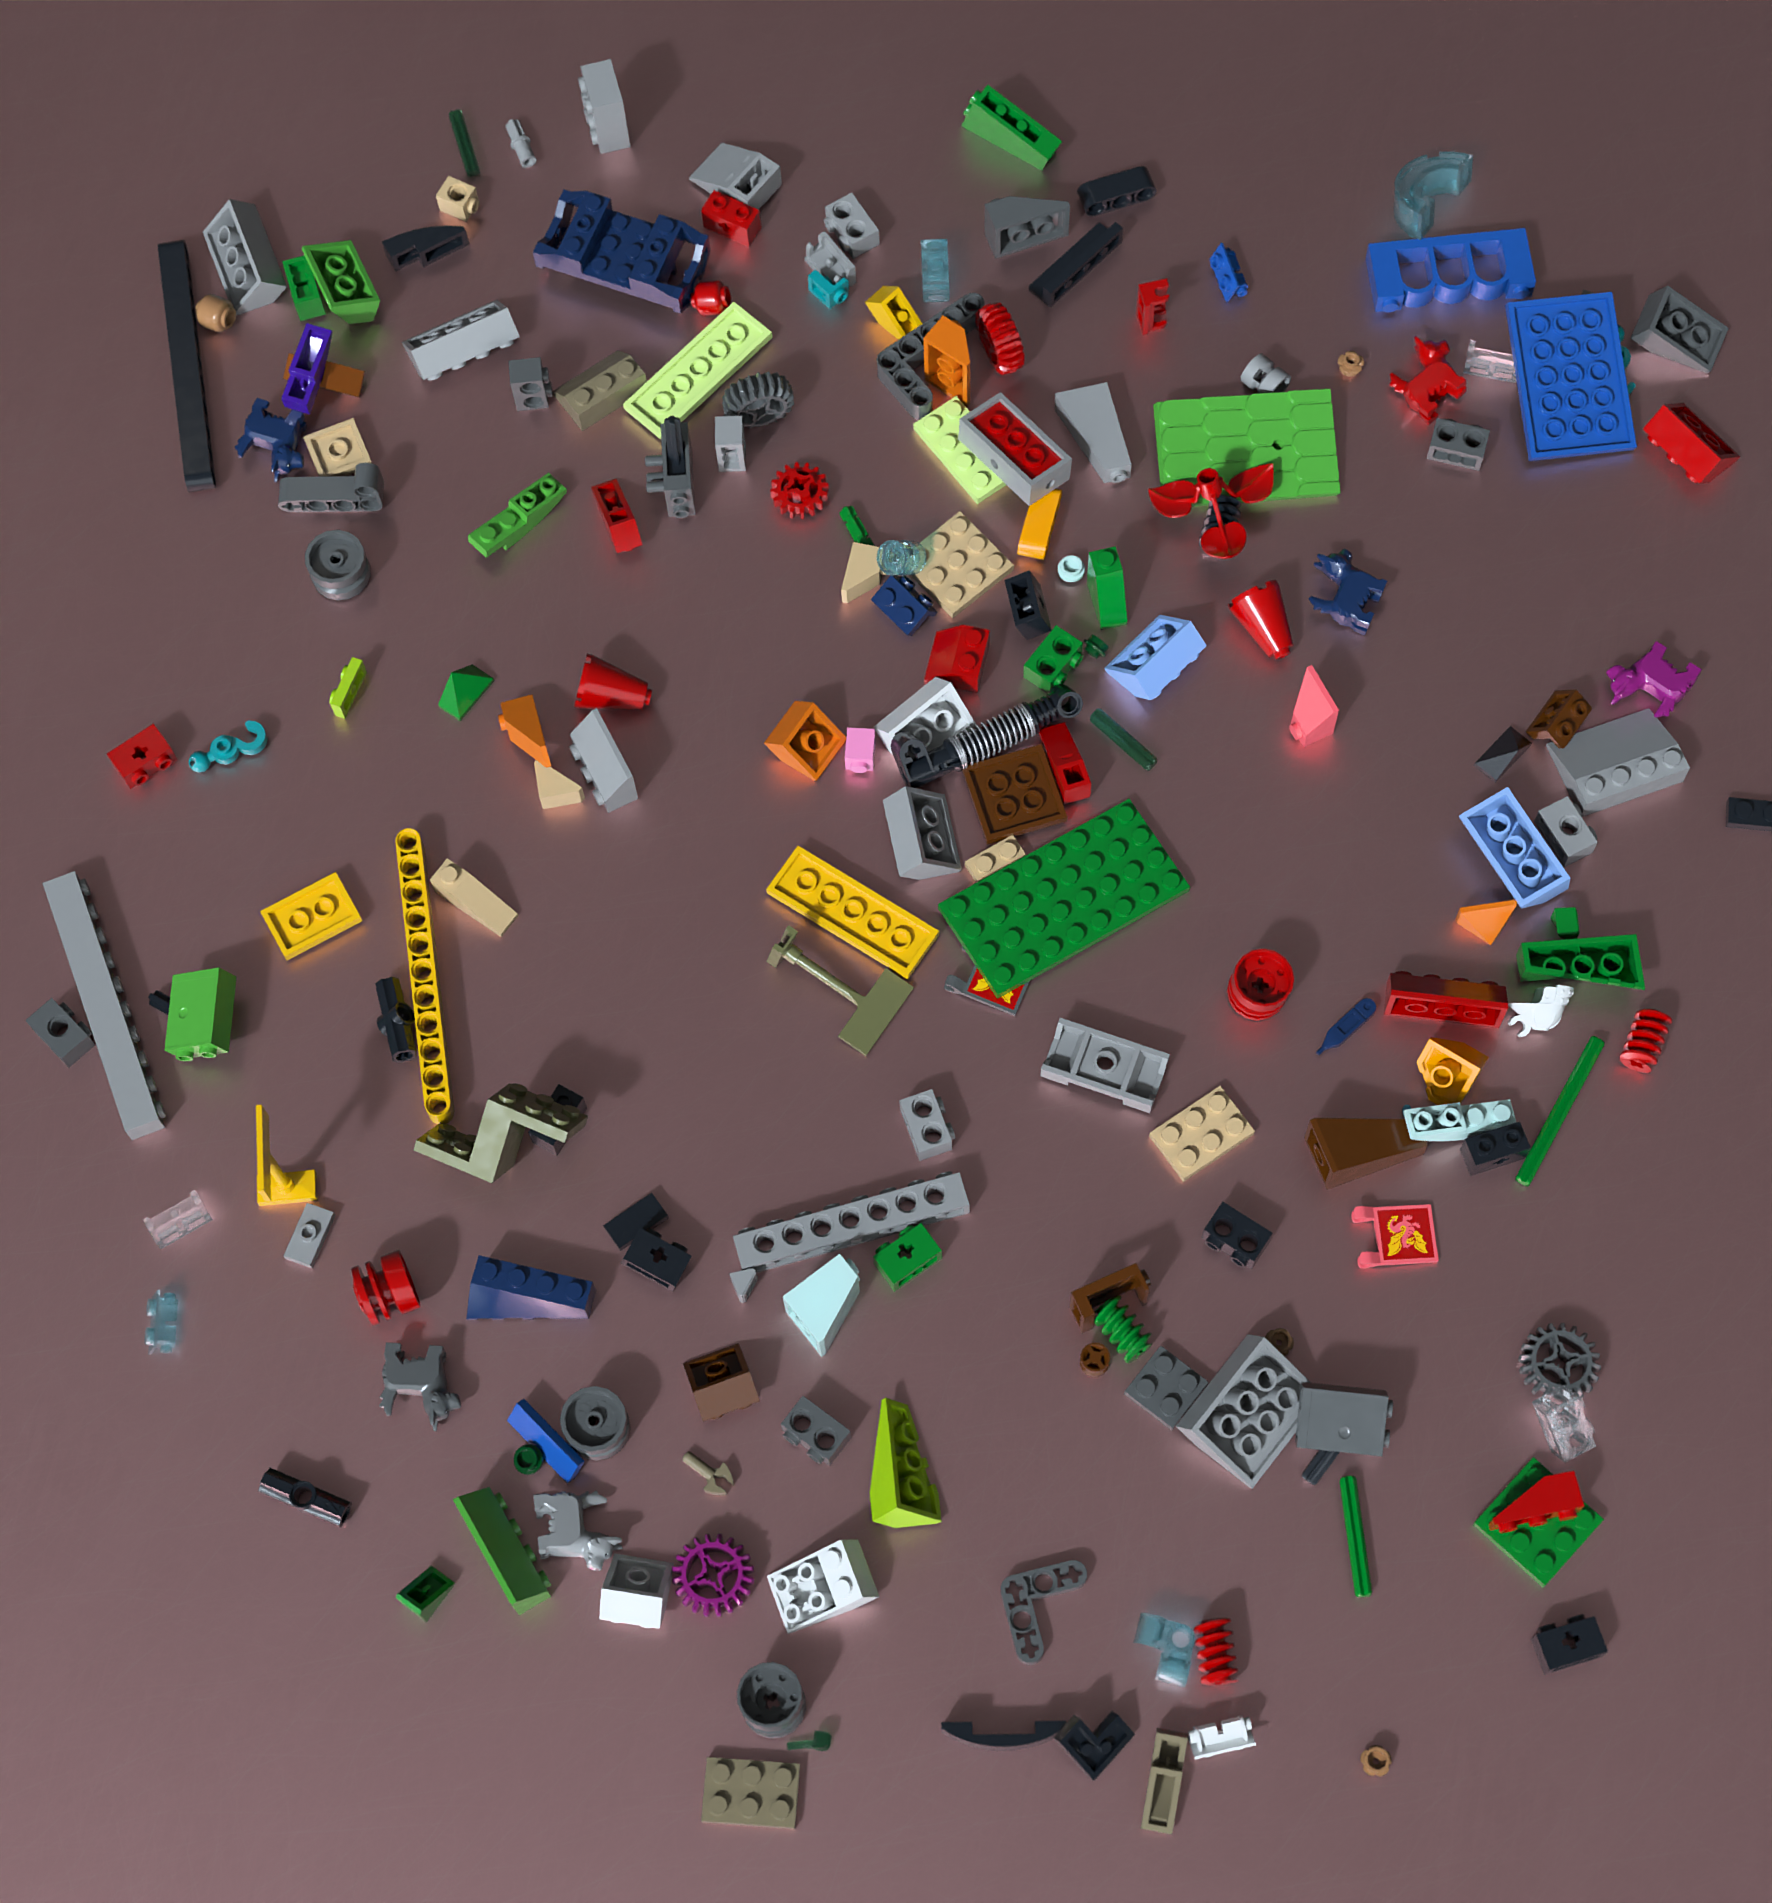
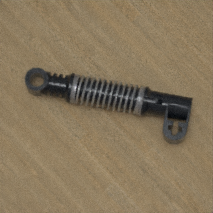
M1059 684L1051 688L1046 697L1043 696L1040 700H1035L1034 703H1019V705L1014 706V711L1009 708L1008 713L1003 711V716L998 714L997 719L992 716V721L987 719L986 724L981 722V727L976 724L975 729L970 727V732L964 730V735L959 732V737L955 735L953 737L950 736V738L944 740L943 745L927 752L923 742L908 731L899 732L893 737L890 745L891 751L906 786L919 788L954 770L962 771V769L970 765V762L973 765V763H977L979 760L983 761L985 757L989 758L990 754L1000 753L1001 749L1006 750L1012 744L1016 745L1018 741L1022 742L1023 738L1028 739L1029 736H1035L1044 727V724L1049 725L1050 721L1055 722L1056 718L1075 717L1082 710L1083 700L1073 689L1067 685ZM1069 696L1068 702L1061 706L1063 699ZM908 749L912 754L916 756V758L912 759L907 754Z

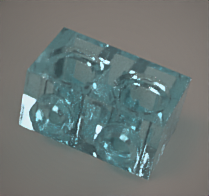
M947 239L921 240L923 302L949 301Z

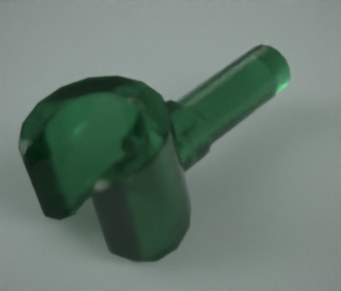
M815 1731L813 1741L788 1742L787 1750L807 1748L827 1751L830 1747L832 1736L828 1732Z

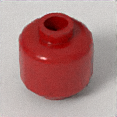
M720 280L698 283L695 291L691 293L692 307L696 308L702 316L720 315L731 305L729 287L725 286Z

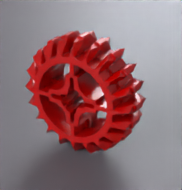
M996 302L978 309L975 323L982 347L993 369H996L1000 375H1005L1022 368L1025 361L1024 347L1022 346L1015 322L1012 320L1007 308L1000 302Z

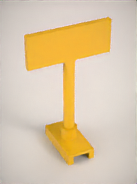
M262 1104L256 1105L257 1203L259 1206L318 1201L315 1181L317 1172L315 1170L283 1172L270 1153L269 1115Z

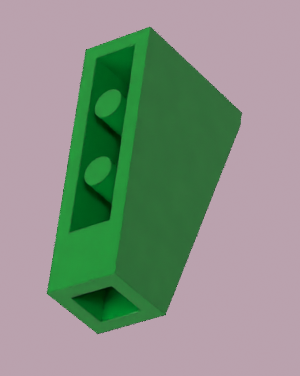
M989 85L982 92L979 90L975 92L969 101L970 104L963 112L966 118L961 126L1041 171L1062 143L1058 137Z

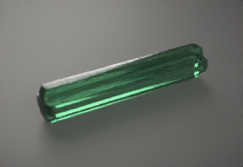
M459 109L450 111L448 114L466 174L468 177L477 176L480 170L462 111Z
M1098 708L1091 714L1090 721L1145 770L1149 771L1156 765L1157 757L1102 709Z

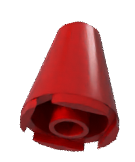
M1270 580L1265 582L1267 587L1264 589L1255 586L1231 600L1232 603H1228V607L1269 658L1275 657L1276 660H1279L1291 653L1290 648L1294 644L1280 585L1277 580Z
M587 653L585 661H589L590 664L584 663L576 696L581 701L575 700L574 707L642 710L643 704L649 706L652 689L647 688L648 682Z

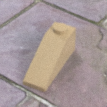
M448 858L430 879L435 893L500 937L503 936L518 917L517 912L469 872Z

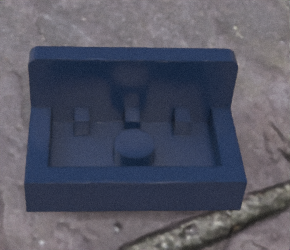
M890 575L871 600L907 636H912L928 616L934 617L938 612L932 607L934 603L928 596L923 593L919 594L914 589L915 584L912 580L904 575L902 577Z

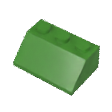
M352 241L302 246L304 256L330 310L348 324L374 321L380 299Z

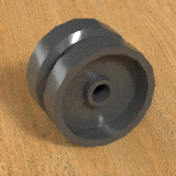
M342 530L326 531L316 536L307 547L305 552L306 568L316 590L324 597L333 600L350 599L360 594L367 586L371 576L370 564L359 539L350 532Z
M597 1386L582 1388L572 1394L563 1405L560 1416L562 1432L569 1445L581 1457L595 1461L608 1459L620 1452L628 1441L630 1432L629 1416L619 1397L607 1388ZM595 1420H600L598 1425L593 1426L595 1425Z

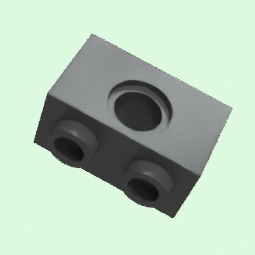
M51 998L25 1021L70 1068L95 1046L89 1038L93 1033L82 1021L76 1024L71 1018L75 1014L64 1002L58 1005ZM68 1027L64 1034L57 1035L61 1028Z

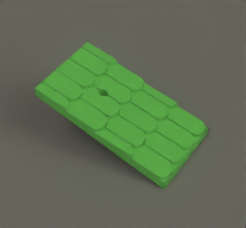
M1331 389L1295 390L1278 393L1202 397L1201 399L1156 402L1153 404L1160 486L1180 480L1189 481L1195 485L1198 483V473L1207 468L1215 469L1219 477L1222 476L1224 482L1228 485L1234 476L1243 471L1273 463L1274 487L1271 494L1262 501L1337 496L1341 492ZM1222 487V493H1221L1220 495H1226V496L1232 497V496ZM1201 493L1198 502L1192 503V507L1209 505V501L1203 498ZM1240 497L1236 498L1241 503H1245Z

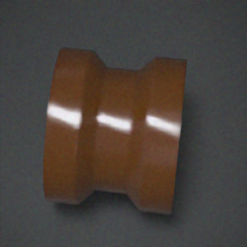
M1100 1343L1086 1345L1080 1355L1082 1371L1090 1377H1099L1108 1370L1110 1362L1108 1349Z

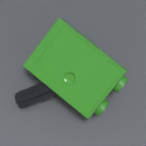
M220 967L175 974L172 977L171 996L158 990L153 994H149V1005L168 1015L164 1051L175 1055L176 1059L180 1061H192L194 1057L214 1058L217 1054L229 1052L237 978L235 975Z

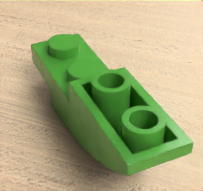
M547 473L511 498L505 510L468 535V542L486 558L501 547L505 550L509 549L550 513L567 493V489L550 473Z

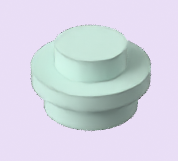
M1066 556L1058 564V574L1066 582H1076L1085 573L1084 563L1077 556Z

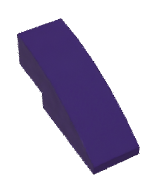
M306 323L288 370L290 377L281 397L284 407L310 415L325 369L333 334L332 330Z

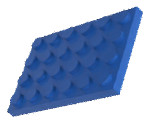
M1604 292L1508 302L1505 305L1529 461L1634 450L1637 445L1613 293Z

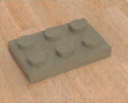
M707 1757L701 1822L795 1829L800 1764Z

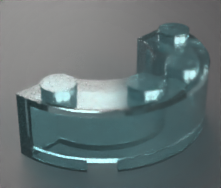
M1439 152L1438 157L1431 158L1423 155L1407 163L1398 172L1394 185L1393 213L1397 224L1410 237L1421 240L1434 225L1435 200L1431 198L1432 196L1438 194L1460 195L1471 182L1473 155L1460 152Z

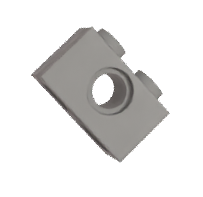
M1568 796L1538 811L1534 822L1563 867L1593 853L1598 843L1597 835L1591 826L1586 825L1582 819V812L1576 803H1572ZM1568 827L1574 831V834H1568L1562 828Z

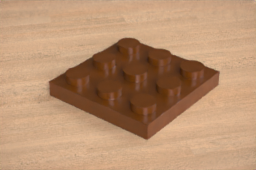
M1042 744L973 763V765L970 764L967 768L962 769L987 845L1002 841L1012 835L1015 837L1067 822V814Z

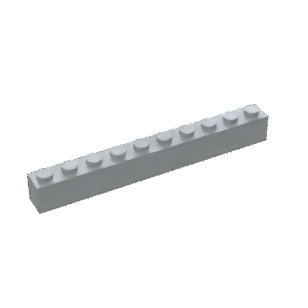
M75 871L43 883L125 1132L132 1140L161 1130L165 1128L162 1118L166 1117V1113L161 1101L156 1102L154 1093L158 1090L152 1075L147 1076L145 1068L149 1066L144 1051H139L137 1042H140L141 1039L135 1025H130L128 1019L132 1017L130 1007L126 1000L122 1002L120 993L124 992L119 977H114L111 969L116 967L110 951L106 952L103 944L107 943V939L102 927L97 928L95 920L99 918L94 903L89 904L87 895H90L91 892L85 878L80 880Z

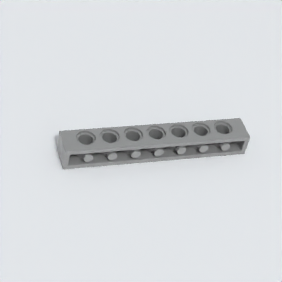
M950 1171L937 1175L936 1179L926 1182L923 1179L910 1182L908 1187L898 1190L895 1187L887 1188L880 1191V1195L869 1198L867 1195L858 1196L852 1199L851 1203L841 1206L839 1203L825 1206L823 1211L816 1213L811 1211L801 1212L795 1215V1219L783 1221V1219L768 1222L766 1227L755 1229V1227L744 1228L738 1232V1235L733 1236L742 1270L752 1268L756 1270V1273L897 1234L910 1225L915 1227L922 1223L925 1226L970 1213V1204L960 1172L955 1174ZM932 1193H939L944 1198L938 1203H933L928 1200V1197ZM904 1201H912L915 1207L910 1211H905L900 1208V1204ZM876 1209H884L887 1212V1215L881 1219H876L871 1214ZM851 1216L859 1220L858 1224L853 1227H848L843 1223L847 1217ZM822 1224L828 1225L831 1228L825 1235L817 1234L815 1229ZM797 1232L802 1235V1238L796 1243H791L787 1240V1236ZM769 1240L774 1245L770 1250L763 1251L758 1248L762 1241Z

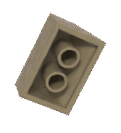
M617 350L552 392L578 427L584 431L622 407L623 403L646 383V376L630 354Z

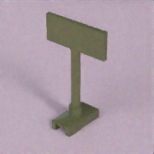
M788 925L779 944L775 943L766 962L775 968L783 959H786L793 965L796 963L857 1006V1010L838 1037L866 1056L914 987L886 968L866 996H862L803 955V950L793 944L798 931Z

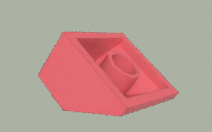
M1312 665L1306 669L1290 725L1293 737L1296 740L1299 739L1303 747L1332 735L1339 712L1335 702Z

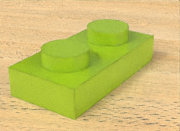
M352 657L349 665L344 666L341 672V682L338 688H335L330 695L329 702L335 716L346 718L367 671L363 661Z

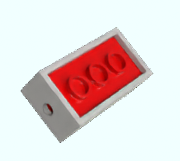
M1001 392L960 418L958 440L1028 506L1070 479L1072 458Z

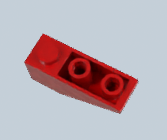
M1065 722L1040 729L1039 736L1063 804L1089 798L1091 794V781L1084 761Z
M1575 1471L1544 1476L1493 1518L1489 1523L1490 1531L1499 1529L1500 1533H1507L1517 1530V1525L1529 1523L1530 1527H1536L1548 1523L1547 1519L1559 1517V1521L1576 1518L1577 1513L1584 1507Z

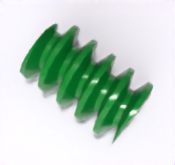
M1119 1295L1107 1300L1094 1311L1095 1316H1097L1094 1324L1096 1326L1104 1325L1102 1334L1105 1336L1112 1334L1109 1339L1110 1344L1120 1343L1117 1347V1352L1119 1354L1127 1352L1124 1361L1130 1363L1152 1346V1344L1147 1342L1152 1334L1150 1332L1143 1335L1140 1334L1144 1324L1140 1323L1135 1326L1132 1324L1137 1315L1132 1314L1126 1317L1125 1313L1129 1306L1127 1304L1118 1307L1117 1304L1122 1298Z

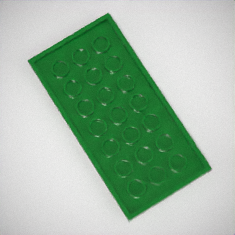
M1127 799L938 904V910L998 999L1189 892L1190 886L1132 801Z

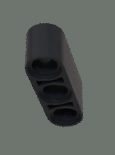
M1144 166L1088 181L1077 190L1082 206L1088 216H1097L1147 201L1154 197L1157 192L1150 173Z

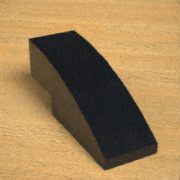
M435 226L396 235L382 241L386 257L394 270L398 271L417 260L425 267L469 245V241L463 226Z

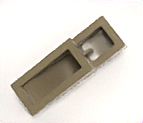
M1157 1728L1141 1829L1172 1834L1188 1733Z

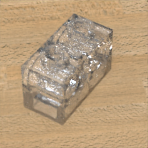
M1563 1385L1532 1401L1551 1452L1564 1463L1596 1447L1592 1436L1595 1433L1594 1428L1583 1413L1585 1404L1577 1392L1573 1393Z

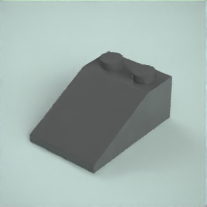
M1013 196L1002 199L997 198L986 203L985 236L995 259L1068 236L1070 204L1068 201Z
M1666 286L1648 296L1631 339L1651 353L1709 373L1729 328L1677 291Z

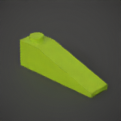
M884 1398L881 1401L870 1487L872 1521L893 1528L938 1524L942 1521L939 1493L936 1485L929 1482L925 1470L929 1465L926 1457L921 1458L916 1444L919 1436L907 1404L889 1398Z

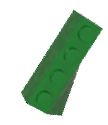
M1636 934L1521 943L1516 954L1520 982L1569 978L1640 990L1645 989Z

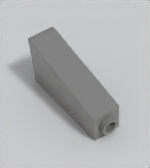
M1107 382L1055 393L1054 407L1056 413L1104 483H1119L1126 478H1130L1131 461Z

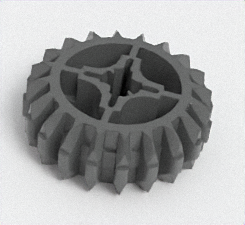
M758 372L756 375H748L744 379L739 378L737 383L730 384V388L726 389L725 395L722 396L724 414L742 416L743 427L747 426L749 429L777 422V419L786 417V413L792 410L791 407L794 405L793 389L785 376H779L778 373L770 374V372L760 374Z
M1549 1323L1546 1331L1542 1327H1538L1536 1335L1529 1334L1527 1337L1528 1343H1523L1521 1346V1350L1525 1354L1520 1355L1518 1361L1526 1365L1520 1367L1519 1373L1529 1374L1523 1381L1524 1384L1534 1383L1535 1386L1531 1391L1532 1394H1536L1539 1390L1543 1391V1401H1546L1550 1395H1553L1554 1404L1560 1402L1561 1396H1563L1567 1404L1572 1402L1573 1396L1580 1400L1584 1397L1583 1391L1590 1393L1593 1389L1591 1383H1596L1599 1379L1595 1372L1601 1370V1365L1594 1361L1600 1358V1353L1590 1352L1595 1347V1342L1586 1344L1584 1341L1588 1336L1587 1333L1584 1332L1580 1337L1575 1334L1577 1332L1576 1326H1573L1568 1332L1566 1331L1565 1323H1560L1557 1331L1553 1323ZM1549 1343V1357L1544 1358L1542 1362H1537L1536 1355L1538 1349L1544 1344ZM1562 1343L1572 1347L1577 1353L1568 1352ZM1556 1358L1561 1359L1560 1362L1564 1361L1565 1366L1563 1368H1559V1365L1556 1366L1553 1363ZM1582 1364L1581 1378L1575 1383L1570 1384V1369ZM1542 1374L1552 1375L1557 1384L1549 1381Z

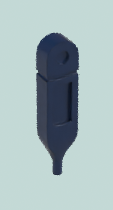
M1369 998L1362 999L1357 1003L1354 1008L1328 1030L1323 1044L1316 1051V1054L1319 1056L1327 1049L1341 1046L1375 1014L1376 1003Z

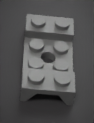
M1060 1018L1049 1053L1041 1067V1077L1068 1085L1070 1082L1123 1100L1124 1105L1150 1113L1168 1065L1170 1054ZM1102 1057H1108L1113 1061L1114 1065L1108 1070H1103L1099 1068L1097 1061Z

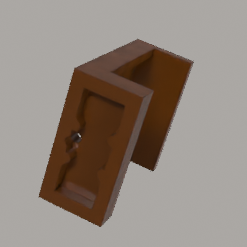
M1134 1263L1072 1291L1070 1309L1081 1332L1085 1333L1093 1329L1095 1313L1092 1308L1105 1303L1113 1297L1135 1290L1141 1305H1146L1148 1294H1150L1149 1286H1151V1281L1147 1272L1144 1269L1140 1271L1137 1263Z

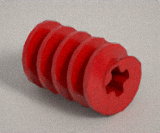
M1642 1009L1637 1011L1634 1016L1635 1021L1632 1022L1631 1031L1627 1035L1628 1041L1625 1042L1623 1046L1624 1051L1619 1058L1621 1063L1629 1069L1650 1073L1651 1068L1648 1065H1656L1658 1062L1657 1058L1653 1055H1660L1662 1051L1657 1045L1665 1043V1039L1661 1035H1667L1669 1029L1664 1025H1671L1673 1020L1670 1016L1658 1010Z
M1231 1618L1203 1620L1199 1622L1200 1625L1193 1628L1194 1634L1202 1636L1195 1640V1646L1204 1648L1197 1653V1658L1205 1661L1198 1666L1199 1671L1208 1673L1200 1678V1683L1203 1685L1219 1686L1238 1682V1680L1230 1678L1232 1674L1238 1672V1668L1230 1667L1228 1664L1236 1660L1237 1657L1227 1654V1650L1235 1647V1643L1225 1641V1638L1232 1635L1233 1631L1223 1628L1224 1625L1231 1622Z

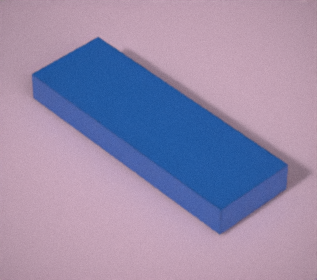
M525 1399L517 1402L507 1421L529 1444L537 1446L542 1451L544 1460L567 1484L574 1480L585 1461Z

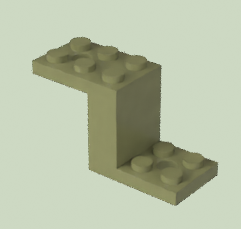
M509 1083L487 1100L477 1136L458 1132L454 1126L449 1124H438L416 1140L413 1150L493 1183L514 1166L526 1127L565 1143L585 1127L588 1115L580 1113V1110L574 1106H563L556 1103L550 1096L544 1094L537 1095L527 1091V1088L521 1084Z

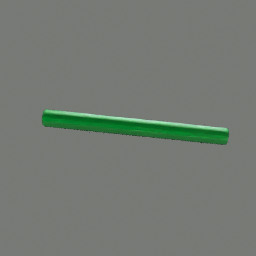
M1596 1036L1590 1037L1515 1178L1518 1183L1524 1186L1531 1184L1605 1045L1602 1039Z

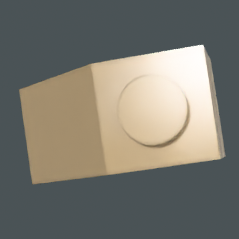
M853 542L841 588L843 603H849L880 585L882 575H887L890 560L885 557V548Z

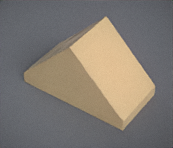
M537 760L534 762L539 798L543 809L583 802L585 796L580 785L552 767L546 768Z

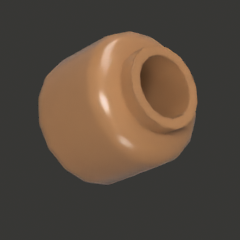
M208 294L196 304L195 313L197 314V321L205 328L223 332L231 328L235 323L236 310L233 303L228 299Z

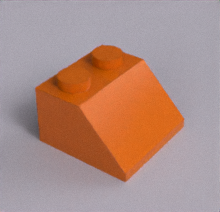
M794 701L764 744L782 762L810 779L817 781L846 741V736L814 702Z

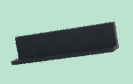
M1117 222L1113 223L1108 229L1101 223L1096 224L1031 283L1029 291L1051 308L1122 243L1123 227Z

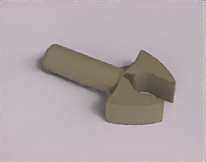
M690 1451L684 1454L683 1462L706 1478L707 1485L703 1488L705 1492L713 1495H727L724 1489L716 1485L714 1478L723 1477L730 1484L734 1485L731 1472L724 1462L720 1468H712Z

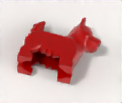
M1415 336L1416 345L1414 348L1424 369L1409 382L1402 380L1394 373H1390L1391 382L1389 385L1395 388L1396 392L1403 394L1409 407L1418 412L1421 419L1430 425L1439 417V414L1434 411L1438 407L1435 401H1440L1441 397L1444 398L1446 393L1458 400L1466 393L1467 387L1465 385L1467 383L1466 379L1457 375L1445 358L1450 352V347L1446 340L1436 343L1431 340L1422 342Z

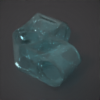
M1140 1613L1133 1643L1151 1646L1163 1651V1653L1161 1652L1155 1680L1185 1688L1195 1643L1193 1630L1185 1624L1169 1621L1157 1615ZM1176 1632L1185 1633L1189 1638V1644L1183 1648L1175 1646L1172 1641V1635Z

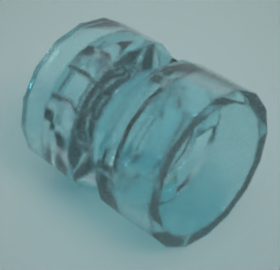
M889 540L880 546L877 552V563L881 571L887 575L912 576L923 570L926 564V552L923 546L914 540Z

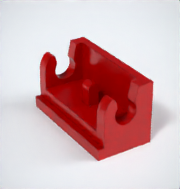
M1167 278L1139 284L1136 314L1143 335H1147L1150 331L1162 329L1167 325L1166 320L1160 322L1153 320L1155 316H1161L1166 313V302L1170 296L1167 294V288L1169 287Z

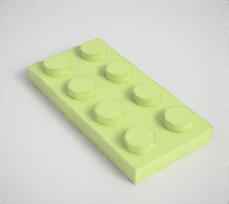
M955 396L915 422L913 427L976 504H979L1006 486V484L958 440L960 418L970 411Z

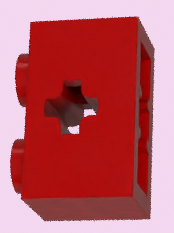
M713 190L701 209L704 228L747 247H750L761 229L759 209Z
M154 723L107 753L113 766L130 789L144 784L150 776L159 770L167 769L177 759Z

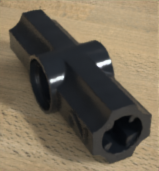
M398 978L380 979L375 983L382 1013L377 1018V1026L381 1033L387 1036L392 1060L398 1063L411 1061L417 1056L410 1027L415 1021L414 1012L404 1002Z
M269 1468L264 1473L258 1490L264 1495L297 1508L302 1513L311 1514L338 1527H342L346 1522L352 1506L351 1502L273 1468ZM305 1491H312L310 1501L300 1504V1495Z

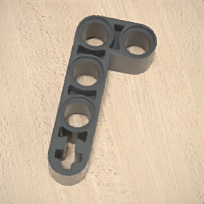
M372 463L357 464L355 466V476L285 477L280 480L278 507L286 512L378 511L383 505L384 480L379 467Z

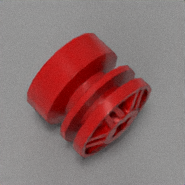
M1268 949L1252 950L1242 956L1233 970L1227 987L1228 1000L1235 1012L1246 1019L1255 1021L1267 1020L1278 1014L1293 988L1294 975L1291 965L1285 957L1276 951ZM1254 986H1259V990H1261L1262 993H1257V988H1255Z
M400 1250L381 1256L382 1270L379 1272L376 1271L370 1261L365 1262L368 1273L366 1277L359 1265L351 1268L356 1298L361 1310L366 1314L373 1326L380 1323L377 1311L379 1309L382 1310L386 1320L392 1318L391 1304L395 1303L402 1314L421 1308L417 1291Z

